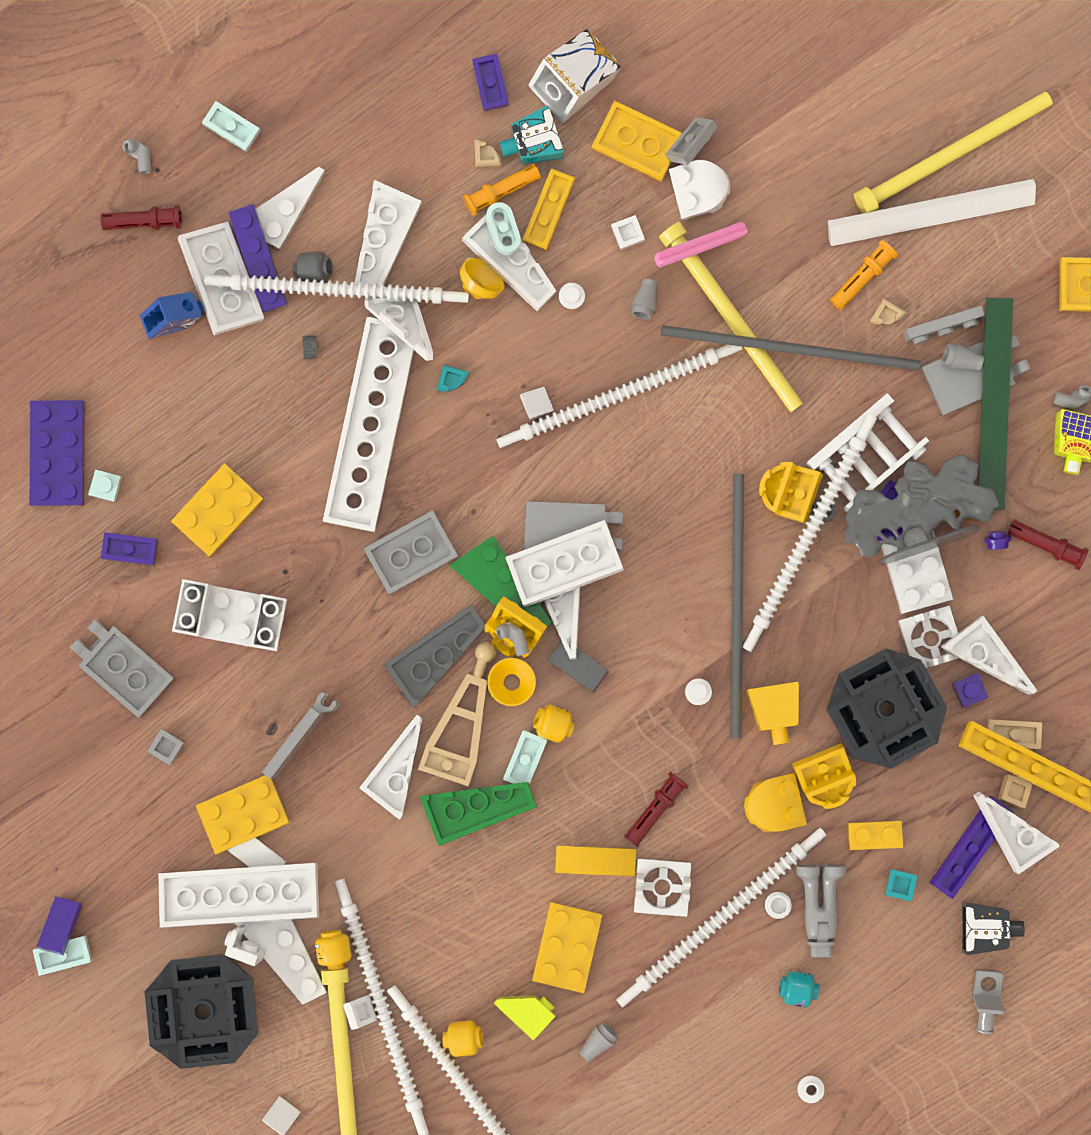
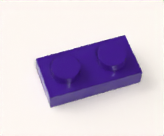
M498 54L472 59L483 111L509 106Z
M104 532L101 559L155 566L158 539Z

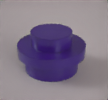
M991 531L989 536L984 537L987 548L994 550L1008 548L1011 541V536L1005 535V531Z

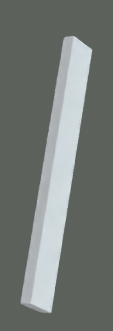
M1033 179L829 220V242L831 246L1035 205L1036 184Z

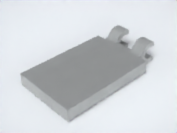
M1016 335L1012 336L1011 350L1020 345ZM984 341L970 346L968 349L983 355ZM942 359L921 368L942 416L981 400L982 368L979 371L974 369L948 368L946 364L942 363ZM1026 359L1010 365V387L1016 384L1013 377L1023 374L1030 369Z
M526 501L524 550L605 520L607 527L608 524L623 525V512H605V504ZM612 538L616 551H622V539Z
M94 620L87 628L99 637L96 642L88 648L83 642L76 640L70 649L83 659L79 665L82 670L134 715L140 718L173 681L174 677L116 626H113L108 631L99 621Z
M324 692L320 693L316 703L309 709L262 773L270 779L277 778L324 717L325 713L336 711L340 703L333 701L327 707L325 700L329 695Z

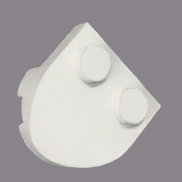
M695 160L688 165L683 164L669 169L681 219L687 220L706 213H715L723 207L722 204L726 200L727 195L730 194V180L722 168L709 161Z

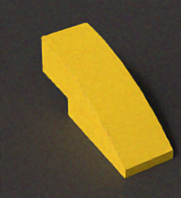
M557 845L555 873L635 876L636 849Z

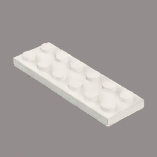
M317 863L158 874L161 928L319 918Z

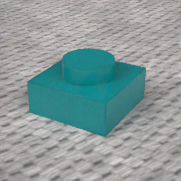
M890 869L884 895L912 902L918 876Z

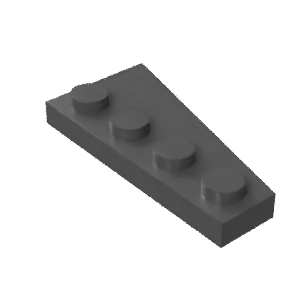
M470 605L384 664L413 708L421 702L485 629V624L473 606Z

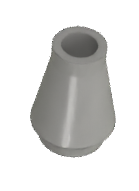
M643 279L630 305L632 309L631 314L634 317L649 320L655 314L656 289L658 285L656 281Z
M948 343L942 358V363L946 364L948 368L974 369L979 371L984 362L983 355L977 354L958 343Z
M605 1022L600 1026L596 1025L583 1047L579 1050V1053L586 1061L591 1062L595 1057L614 1046L618 1035Z

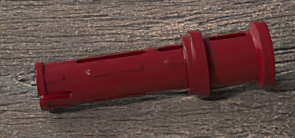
M180 205L165 209H159L155 206L150 208V211L101 214L102 230L151 227L154 230H160V227L173 226L177 229L182 228Z
M1016 519L1012 521L1011 528L1007 532L1008 535L1053 554L1052 557L1057 561L1061 559L1074 565L1076 570H1080L1089 551L1087 548L1081 549L1068 543V539L1061 538L1058 540Z
M671 771L668 774L669 778L660 790H655L653 801L628 833L624 835L627 840L637 847L668 807L671 808L675 805L674 801L683 789L689 787Z

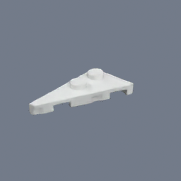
M316 168L256 208L269 245L281 251L324 176V169Z
M369 296L368 299L365 298V308L426 361L433 360L432 346L417 299H414L413 302L410 299H406L404 302L402 298H399L398 301L395 298H391L389 301L387 297H384L383 300L380 297H376L374 300L372 296Z
M581 587L544 600L569 658L577 660Z
M984 616L978 617L941 646L943 650L1027 695L1037 692V689Z
M419 715L415 716L360 786L362 791L399 820L403 816L422 724V718Z
M977 792L973 795L1015 873L1020 874L1060 847L1057 842L982 793Z

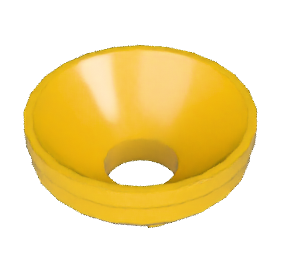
M468 258L460 268L462 287L465 292H469L475 299H493L504 290V280L483 260Z
M506 658L497 662L492 667L488 675L487 684L491 696L497 702L506 706H518L530 699L534 693L536 678L532 668L526 662L517 658ZM511 674L516 675L520 679L519 687L513 691L508 690L504 686L505 678Z

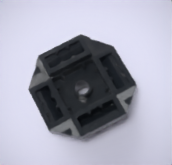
M885 648L838 673L826 711L852 758L891 769L938 744L947 706L921 659ZM883 701L889 702L892 706V712L889 716H883L879 711V706Z
M225 954L172 959L144 991L149 1045L180 1069L235 1063L259 1033L254 979ZM199 1004H207L210 1007L211 1013L209 1017L199 1015Z

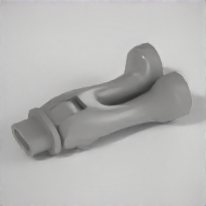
M815 864L796 866V873L804 883L805 927L808 937L807 945H811V957H832V945H835L833 939H835L837 930L836 886L838 879L846 875L847 866L821 865L822 907H819L818 904L820 866Z

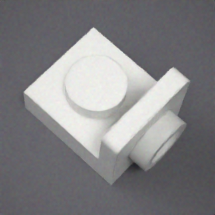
M240 925L233 929V931L230 930L225 939L224 945L227 946L225 955L252 966L260 963L266 950L258 948V944L252 941H241L245 930L244 926Z

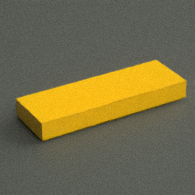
M551 168L522 242L547 251L575 182V177Z

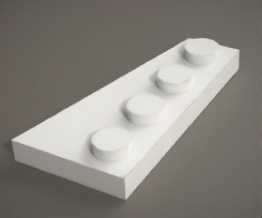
M374 180L354 285H358L361 282L363 286L366 283H369V286H373L376 283L380 287L381 284L385 285L422 205V201Z

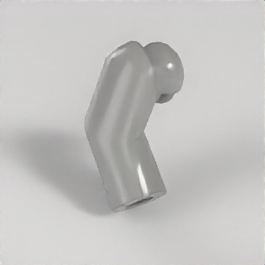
M136 139L125 140L122 148L125 153L138 160L139 173H151L149 148Z
M1082 385L1070 395L1056 391L1052 403L1077 410L1091 400V387Z
M504 622L503 625L497 627V636L500 639L507 638L512 641L517 656L529 653L525 633L522 629L510 622Z

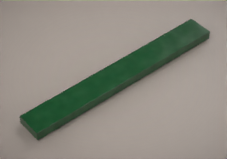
M985 298L978 485L993 489L999 502V506L993 510L1005 509L1013 298Z

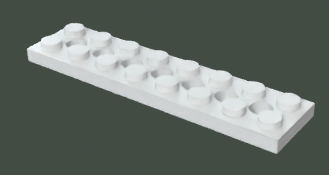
M366 318L323 522L374 533L414 349L377 318ZM385 341H390L395 345V350L390 355H384L380 352V346ZM379 367L388 368V378L385 380L376 379L374 375L375 370ZM374 392H380L384 396V401L379 406H373L369 403V397ZM373 417L378 420V427L370 432L365 430L363 425L367 418ZM363 443H369L373 447V452L368 457H362L358 453V448ZM359 468L367 471V479L362 483L355 482L352 477L353 472ZM352 494H358L362 498L361 505L355 509L347 505V499Z

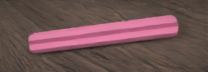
M738 222L657 252L654 260L658 267H664L742 238L748 233V229L744 222Z

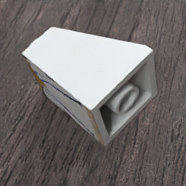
M586 29L546 56L528 86L546 106H549L550 111L563 124L611 83L621 66L600 44L599 40Z

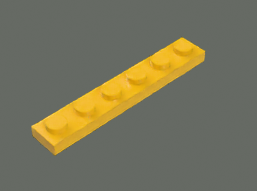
M973 721L967 723L958 745L959 747L1091 813L1090 780Z

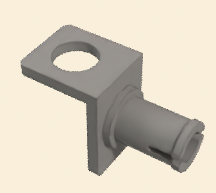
M976 970L972 998L977 1012H979L976 1029L982 1034H992L994 1032L995 1014L1003 1015L1005 1011L1000 999L1003 973L1001 971ZM986 977H992L996 981L995 987L991 990H985L981 987L980 983Z

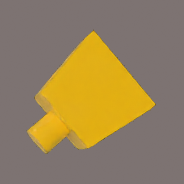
M798 682L746 690L759 731L771 729L773 745L789 743L787 727L798 725L799 722Z

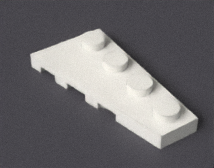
M486 215L462 237V241L537 312L555 295V288L540 265L535 262L529 248L522 240L518 250L511 255H503L495 249L486 222ZM500 215L494 217L498 222L503 221V217ZM504 239L502 241V243L506 246L511 245V242L508 239Z
M293 919L235 923L237 927L240 925L245 927L244 935L249 941L258 944V948L266 950L263 958L302 1005L328 992L325 985L322 984V979Z

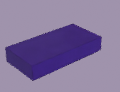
M55 896L37 947L41 950L64 955L82 904Z

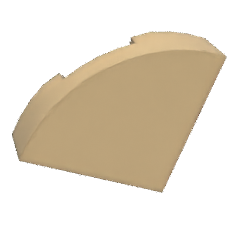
M475 140V167H502L500 156L496 150L484 141Z
M883 299L869 322L878 326L891 325L899 321L906 312Z

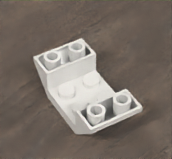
M182 579L172 632L277 651L287 599Z

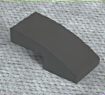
M562 640L548 658L552 664L593 693L609 673L607 669L578 648L577 660L570 659Z

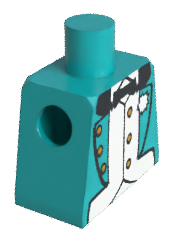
M545 106L512 123L511 132L513 138L499 142L504 157L518 153L521 163L524 165L564 158V151L549 106Z

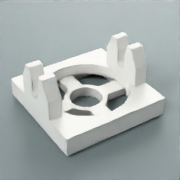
M950 606L898 621L908 655L921 659L925 668L958 659V657L947 651L941 656L938 648L943 639L953 638L958 634ZM930 619L941 621L948 627V630L939 632L933 629ZM921 622L924 631L921 633L920 638L912 640L913 630ZM933 631L937 634L938 642L935 646L930 647L925 644L923 637L926 632ZM924 646L930 649L933 659L921 656L916 652L915 648Z
M638 858L634 912L687 917L688 902L690 900L689 890L691 887V863ZM660 868L658 878L653 882H644V878L650 871ZM668 868L678 874L683 885L672 884L671 880L667 878ZM662 879L670 884V890L665 895H659L655 891V883ZM643 890L653 891L657 896V906H653L646 900ZM672 892L682 893L675 904L665 907L666 897Z

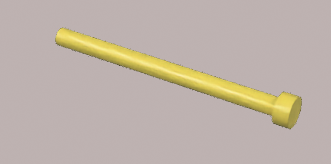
M1043 92L872 190L864 187L854 193L857 206L862 213L879 210L878 204L1052 106L1053 102L1047 92Z
M677 222L665 230L659 238L666 248L687 242L684 236L688 232L681 222ZM698 255L682 259L685 266L733 333L739 336L756 338ZM744 347L788 410L792 412L800 407L803 402L766 350Z
M344 967L331 971L324 969L321 970L322 984L328 985L341 1135H357L347 1015L343 1006L345 1004L344 983L349 982L348 968Z

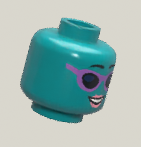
M791 970L786 976L781 977L779 997L783 998L786 1005L807 1008L811 1005L812 999H818L819 984L814 983V976L811 973Z

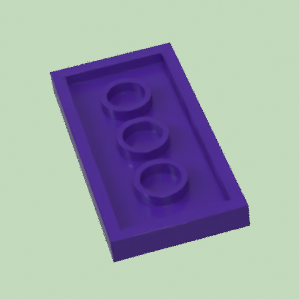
M83 400L30 401V506H84L85 402Z

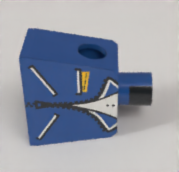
M188 292L159 297L140 314V318L148 339H153L185 330L201 316L206 315L201 300L196 301L194 294Z

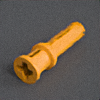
M533 163L492 185L484 184L482 189L470 195L465 194L462 197L468 211L474 217L478 211L498 203L499 199L541 179V176Z
M881 240L878 243L879 247L869 257L865 256L863 258V265L829 299L837 309L842 311L874 275H881L883 273L882 269L889 261L898 257L897 252L888 243Z

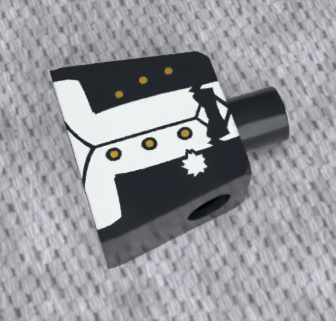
M962 902V953L973 955L1009 949L1010 937H1024V921H1010L1009 910Z

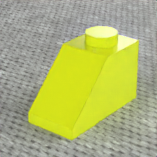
M536 995L498 997L494 1001V1004L533 1041L555 1018V1013L552 1011L555 1007L544 996L541 999Z

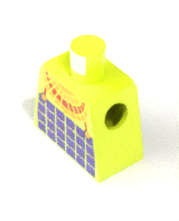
M1062 409L1056 413L1054 455L1066 458L1063 470L1065 473L1079 475L1082 462L1091 463V416Z

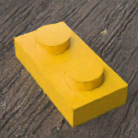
M902 821L847 823L849 850L903 848Z

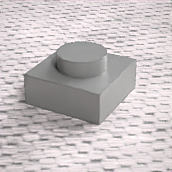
M161 729L147 752L168 765H172L185 742Z

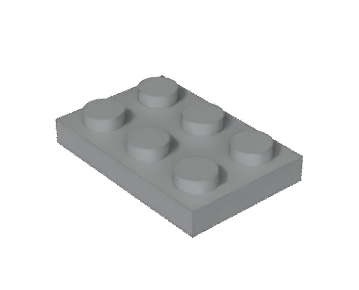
M433 510L363 548L389 595L458 558Z

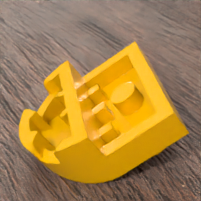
M782 462L772 470L768 469L760 482L759 492L765 506L776 515L806 524L823 474L797 466L792 462Z
M504 596L497 604L491 618L485 624V632H490L493 637L491 644L498 651L511 658L516 655L514 644L507 638L500 639L497 636L496 629L499 625H503L504 622H510L524 631L529 653L522 655L523 658L530 654L547 628L537 617L530 615L520 608L518 604Z
M841 743L792 763L800 787L812 804L823 806L826 809L838 807L850 798L849 794L853 786H856L855 773L851 769L845 749Z
M795 773L761 780L752 785L753 788L744 802L745 813L751 824H755L763 832H779L807 825Z

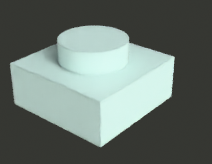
M95 470L88 495L116 503L122 477Z

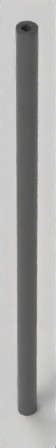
M662 325L661 336L919 371L921 366L920 360Z
M734 474L731 738H741L744 474Z

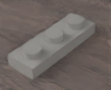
M981 305L908 328L903 332L906 343L913 341L914 345L921 344L929 340L928 336L937 333L939 337L954 333L953 328L963 326L964 329L975 327L979 325V320L985 314Z

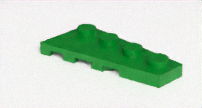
M494 536L449 565L495 607L504 596L518 604L520 608L530 615L537 617L546 626L552 624V621L539 602L524 608L505 558L507 555Z
M529 782L420 796L438 846L538 807Z

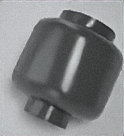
M305 252L297 257V261L293 263L292 271L294 277L301 278L303 282L306 279H309V282H313L316 279L318 283L321 280L327 283L329 278L333 276V263L331 258L327 257L324 252Z

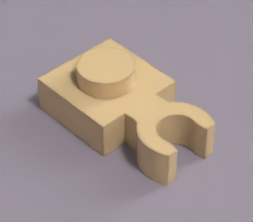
M1015 774L1005 775L997 800L1021 810L1025 809L1033 784Z

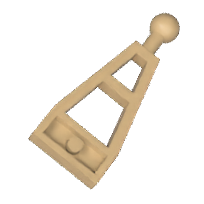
M482 642L476 647L475 655L478 660L473 675L467 674L427 742L418 768L420 771L468 787L477 763L487 687V680L482 678L487 663L491 662L496 656V649L489 642ZM470 684L479 686L475 713L457 707ZM453 714L474 721L469 758L435 747Z

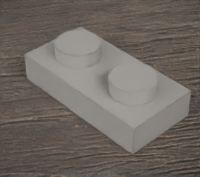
M695 117L667 151L666 156L669 161L688 165L717 130L718 126L714 120Z

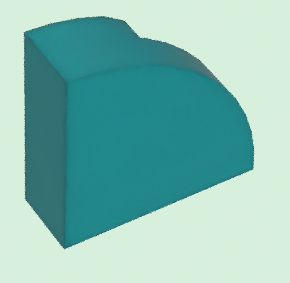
M444 365L436 390L439 392H450L459 388L467 380L469 372Z

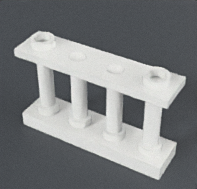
M887 393L805 465L811 470L816 468L820 472L823 470L833 480L831 475H835L836 471L829 457L836 451L840 455L842 453L844 455L847 454L845 449L850 448L849 440L858 433L866 416L871 414L879 420L883 419L910 450L901 459L897 460L873 431H870L866 441L890 468L878 478L861 457H856L855 461L857 464H853V466L870 484L865 490H873L910 457L916 460L927 450L924 445L929 440L925 437L917 443L892 415V409L889 406L894 400ZM844 479L846 484L841 485V492L850 501L843 508L847 512L853 506L856 492Z

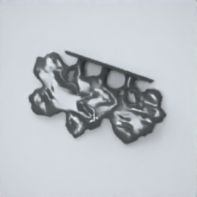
M958 455L945 461L943 468L937 476L931 474L925 464L907 460L904 468L905 475L899 478L895 486L898 493L895 499L891 500L875 490H858L853 499V506L848 509L845 517L849 527L844 532V541L855 544L860 554L867 558L878 554L883 544L893 545L897 547V551L884 556L879 561L880 565L893 563L961 540L980 530L978 526L961 529L963 520L965 518H973L981 522L989 521L993 515V509L999 506V502L993 489L974 484L978 476L979 465L975 461L970 460L968 456ZM956 509L960 511L958 518H956L954 513ZM942 521H946L954 528L953 532L936 538L932 534V530ZM900 527L903 528V533L901 535H899V533L897 532V530ZM914 527L923 529L927 541L907 547L903 540L905 533ZM887 528L893 531L897 539L894 540L893 536L888 539L881 533V530ZM879 536L883 541L877 542L875 537Z

